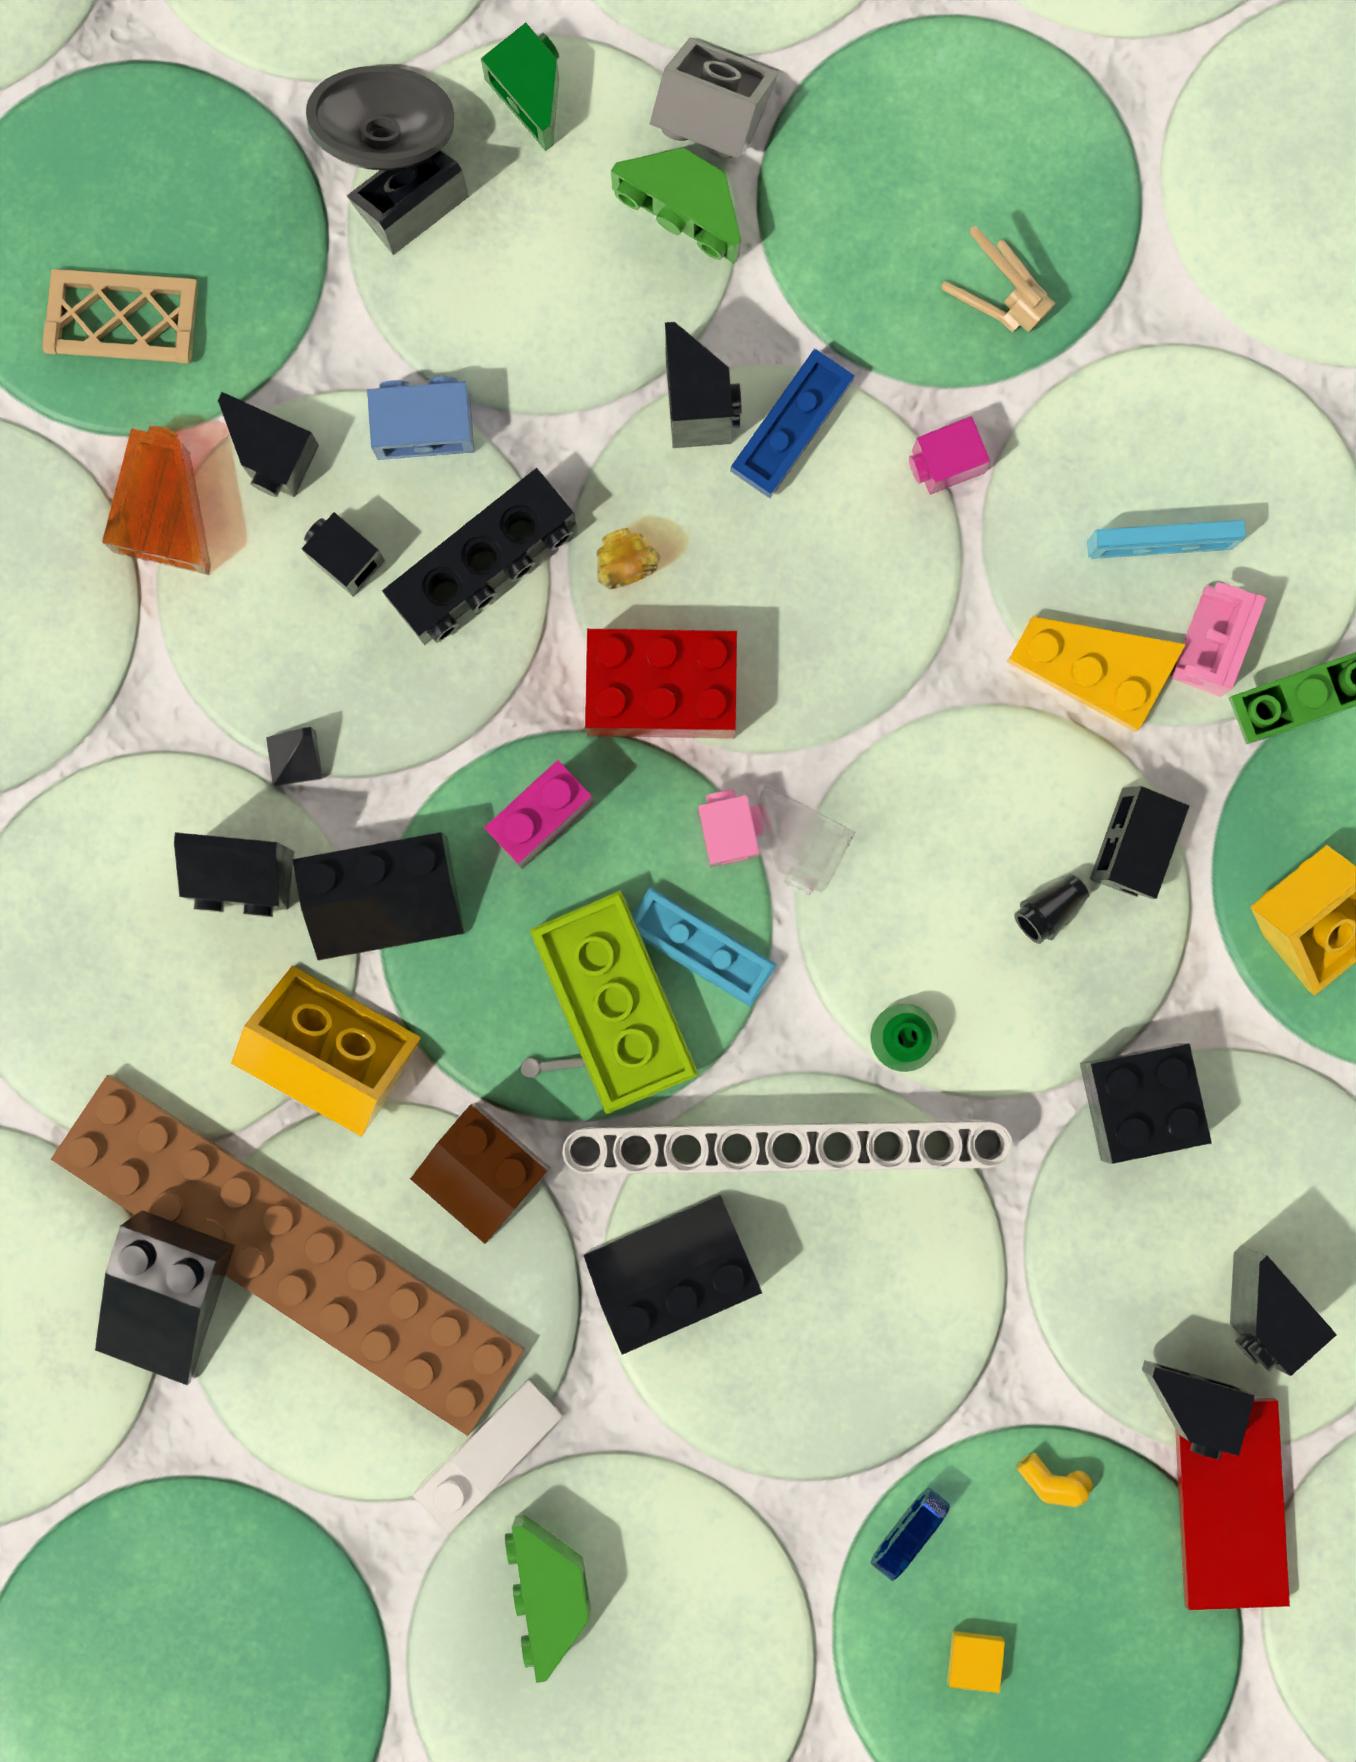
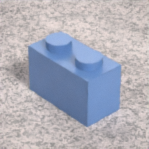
M442 376L430 379L428 384L409 386V383L406 381L391 380L380 383L379 388L367 389L371 448L377 460L474 453L471 400L466 381L458 382L454 377Z

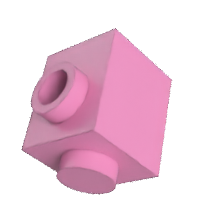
M725 790L706 795L707 803L698 805V815L710 868L758 858L760 852L756 836L764 834L759 806L750 807L747 795L736 797L735 790Z

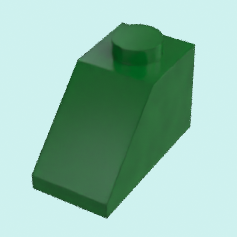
M525 22L481 58L486 82L546 151L553 146L559 89L557 59L560 56L555 45L547 35L540 33L537 36Z

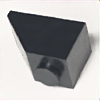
M221 392L218 403L239 461L248 475L253 478L250 484L273 497H278L280 491L295 497L319 447L312 432Z
M1144 1360L1143 1373L1177 1433L1192 1443L1190 1450L1219 1460L1221 1459L1222 1452L1239 1456L1255 1396L1243 1388Z

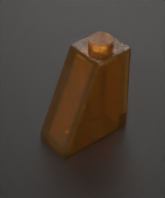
M149 426L148 432L131 428L102 543L116 554L209 575L211 563L189 450L177 439L178 434L169 429Z

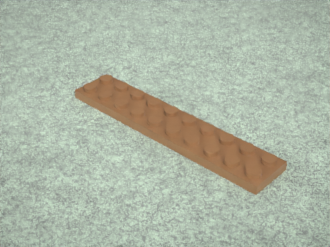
M106 1075L51 1158L52 1161L134 1215L143 1210L234 1244L235 1247L225 1276L467 1436L470 1435L525 1349L113 1075Z

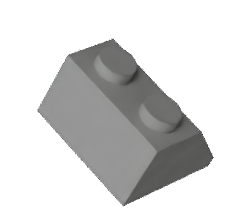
M689 38L664 69L649 124L662 129L663 134L671 139L679 141L691 140L704 145L715 156L740 159L753 139L779 72Z

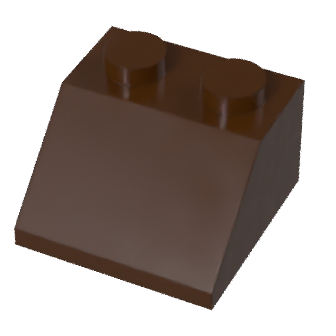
M473 1103L468 1106L438 1141L410 1180L486 1244L551 1167L481 1106Z

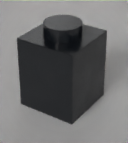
M335 512L327 520L321 518L311 526L304 537V541L307 543L301 548L311 562L353 597L385 561L379 549Z

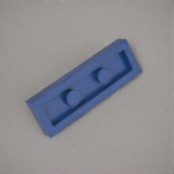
M814 348L733 462L730 472L768 498H771L853 383L855 375Z

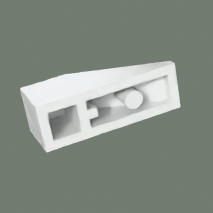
M528 1379L419 1484L413 1497L449 1533L486 1498L563 1417V1414Z

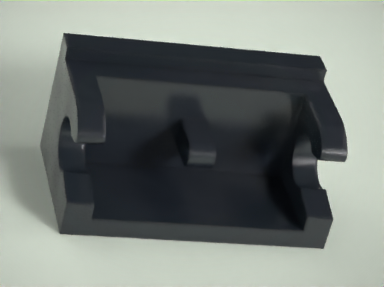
M1143 786L1122 788L1089 880L1138 897L1139 894L1150 899H1157L1190 806Z

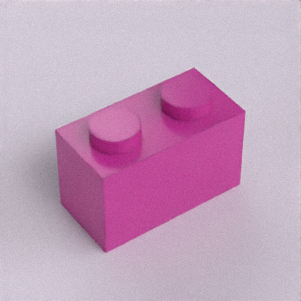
M557 760L484 828L523 869L594 803L592 795Z

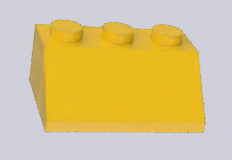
M292 965L244 1025L231 1064L362 1137L386 1103L418 1046L421 1037Z

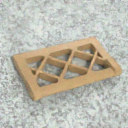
M51 269L47 315L42 343L44 354L55 355L65 354L191 364L199 283L196 279ZM67 287L94 290L73 308L66 303ZM109 290L142 293L120 312L105 295ZM157 294L181 295L180 306L168 315L153 297ZM101 298L115 316L95 333H92L78 316ZM149 301L164 319L141 337L126 319ZM72 320H75L89 337L85 341L62 340L63 328ZM121 323L137 339L134 344L100 342L101 339ZM170 326L177 333L175 347L148 345Z

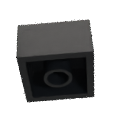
M1176 1043L1080 1063L1101 1161L1115 1164L1212 1143L1190 1043Z

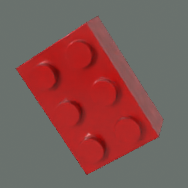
M587 628L585 729L587 736L734 739L736 732L737 631Z

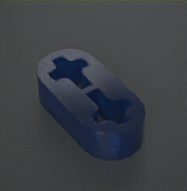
M926 1488L913 1501L879 1545L871 1559V1565L890 1581L897 1579L943 1522L950 1509V1503L931 1488Z

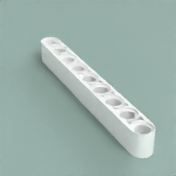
M983 1120L583 1127L575 1130L565 1140L562 1154L564 1162L571 1170L585 1175L961 1169L1001 1166L1012 1154L1013 1141L1005 1127L998 1123ZM940 1130L949 1139V1149L941 1158L933 1159L925 1152L924 1143L930 1133ZM992 1130L999 1140L998 1150L991 1157L982 1158L976 1152L975 1140L981 1132ZM890 1131L895 1133L899 1139V1151L890 1159H880L875 1154L874 1141L882 1132ZM835 1132L844 1133L850 1143L849 1152L840 1160L828 1159L823 1150L825 1139ZM784 1133L796 1135L800 1142L798 1155L789 1161L777 1159L772 1149L775 1139ZM733 1134L744 1135L750 1141V1153L747 1158L739 1162L726 1159L722 1153L723 1142ZM634 1135L645 1138L651 1148L648 1159L637 1164L629 1162L622 1154L624 1140ZM681 1135H692L701 1145L699 1156L692 1162H680L672 1154V1144ZM587 1136L596 1140L600 1147V1155L597 1161L591 1164H582L574 1158L572 1146L577 1138Z

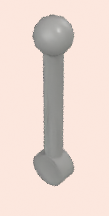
M582 1057L542 1062L535 1058H527L521 1064V1072L524 1076L533 1078L542 1071L586 1067Z

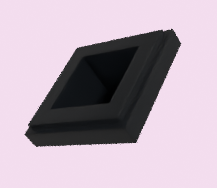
M312 727L300 728L266 737L272 784L274 787L323 779L317 735Z

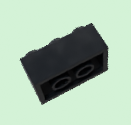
M442 832L292 859L301 911L318 961L465 934L448 837Z
M721 1195L583 1255L601 1308L621 1355L762 1294L760 1284Z

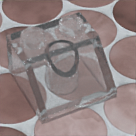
M765 785L760 793L757 805L760 809L763 826L777 870L787 875L783 882L808 896L814 890L822 893L829 886L856 831Z

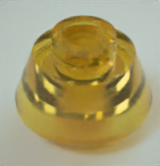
M622 528L607 534L601 539L604 546L596 552L597 580L606 588L617 589L633 584L658 570L661 556L641 533L631 534L629 528Z

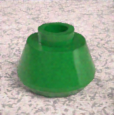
M897 1004L882 1011L874 1021L870 1034L871 1047L877 1059L886 1067L900 1072L914 1071L926 1065L934 1056L938 1046L937 1027L931 1016L920 1007L911 1004ZM912 1031L916 1034V1040L913 1039ZM898 1035L901 1037L902 1044L899 1043Z

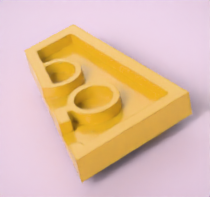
M1032 616L1009 656L1007 663L1128 729L1137 732L1140 730L1186 644Z

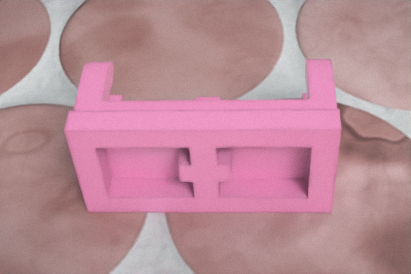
M1217 582L1215 588L1205 586L1183 642L1186 645L1175 663L1170 678L1219 697L1231 691L1267 597L1259 594L1255 595Z

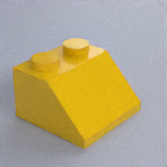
M1326 845L1314 856L1302 862L1298 869L1277 886L1265 892L1250 907L1265 939L1306 989L1314 996L1356 963V866Z

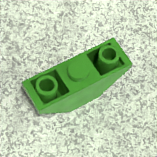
M684 147L615 163L611 169L612 190L615 191V196L623 204L634 210H639L642 207L657 216V222L667 231L675 235H680L683 232L698 241V247L708 256L717 260H721L724 257L735 264L740 256L741 236L725 172Z
M1356 652L1229 697L1245 743L1250 744L1281 735L1356 707Z
M522 1515L515 1517L512 1533L505 1534V1547L509 1565L517 1564L520 1584L513 1585V1597L517 1616H526L528 1635L521 1636L525 1668L534 1667L536 1683L548 1680L588 1623L591 1605L583 1557L529 1517Z

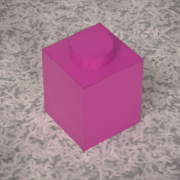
M972 416L917 437L912 448L913 455L909 456V464L915 480L918 484L925 482L930 495L984 474L990 463L989 456Z

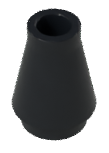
M1069 874L1062 881L1021 901L1020 909L1015 912L1014 918L1023 933L1033 942L1041 944L1046 939L1053 940L1081 903L1089 897L1088 889L1079 878Z

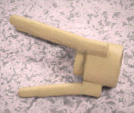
M972 226L969 231L970 235L1016 287L1004 301V304L1010 310L1007 313L949 282L942 283V290L1000 321L1012 333L1019 326L1028 333L1031 332L1056 303L1034 280L1006 241L999 240L997 249L978 227Z

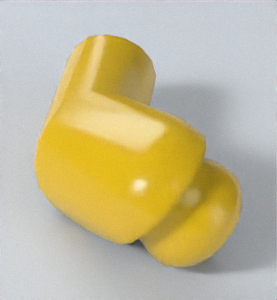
M1035 1452L1024 1457L1016 1466L1018 1472L1038 1497L1047 1504L1076 1508L1088 1501V1495L1093 1490L1092 1480L1085 1472L1076 1470L1069 1473L1068 1476L1053 1475Z

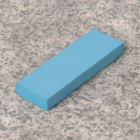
M1245 520L1097 529L1087 540L1088 557H1091V559L1233 550L1246 537Z
M649 887L632 915L645 943L750 1007L777 965Z

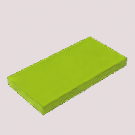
M622 891L529 930L606 1114L699 1076Z

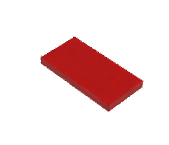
M1275 1398L1254 1399L1239 1456L1222 1452L1221 1459L1219 1460L1195 1453L1190 1450L1192 1443L1178 1434L1175 1429L1185 1607L1188 1610L1290 1607L1278 1400Z

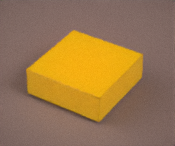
M952 1631L947 1677L948 1686L1000 1693L1005 1647L1004 1638L1001 1636Z

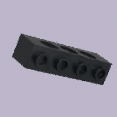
M536 467L384 588L382 592L424 645L432 639L438 643L456 630L459 625L456 620L468 610L472 609L474 612H478L486 607L497 596L495 589L508 578L514 582L526 575L535 565L533 558L548 547L551 551H554L566 543L574 533L571 529L576 525L574 512ZM517 521H529L535 526L533 534L525 540H515L508 535L510 527ZM480 551H490L496 555L495 564L486 571H477L470 566L471 559ZM451 581L458 586L454 598L447 602H438L432 598L433 590L440 582Z

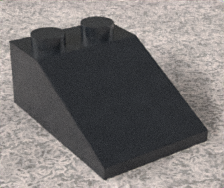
M143 1210L120 1225L105 1272L95 1351L188 1386L191 1383L235 1245Z

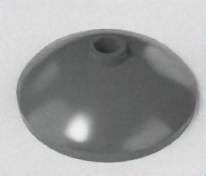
M364 66L341 71L321 82L313 90L307 101L306 121L309 133L314 141L323 150L340 161L364 169L396 170L414 166L427 160L447 144L454 129V109L451 100L444 90L423 75L397 67Z

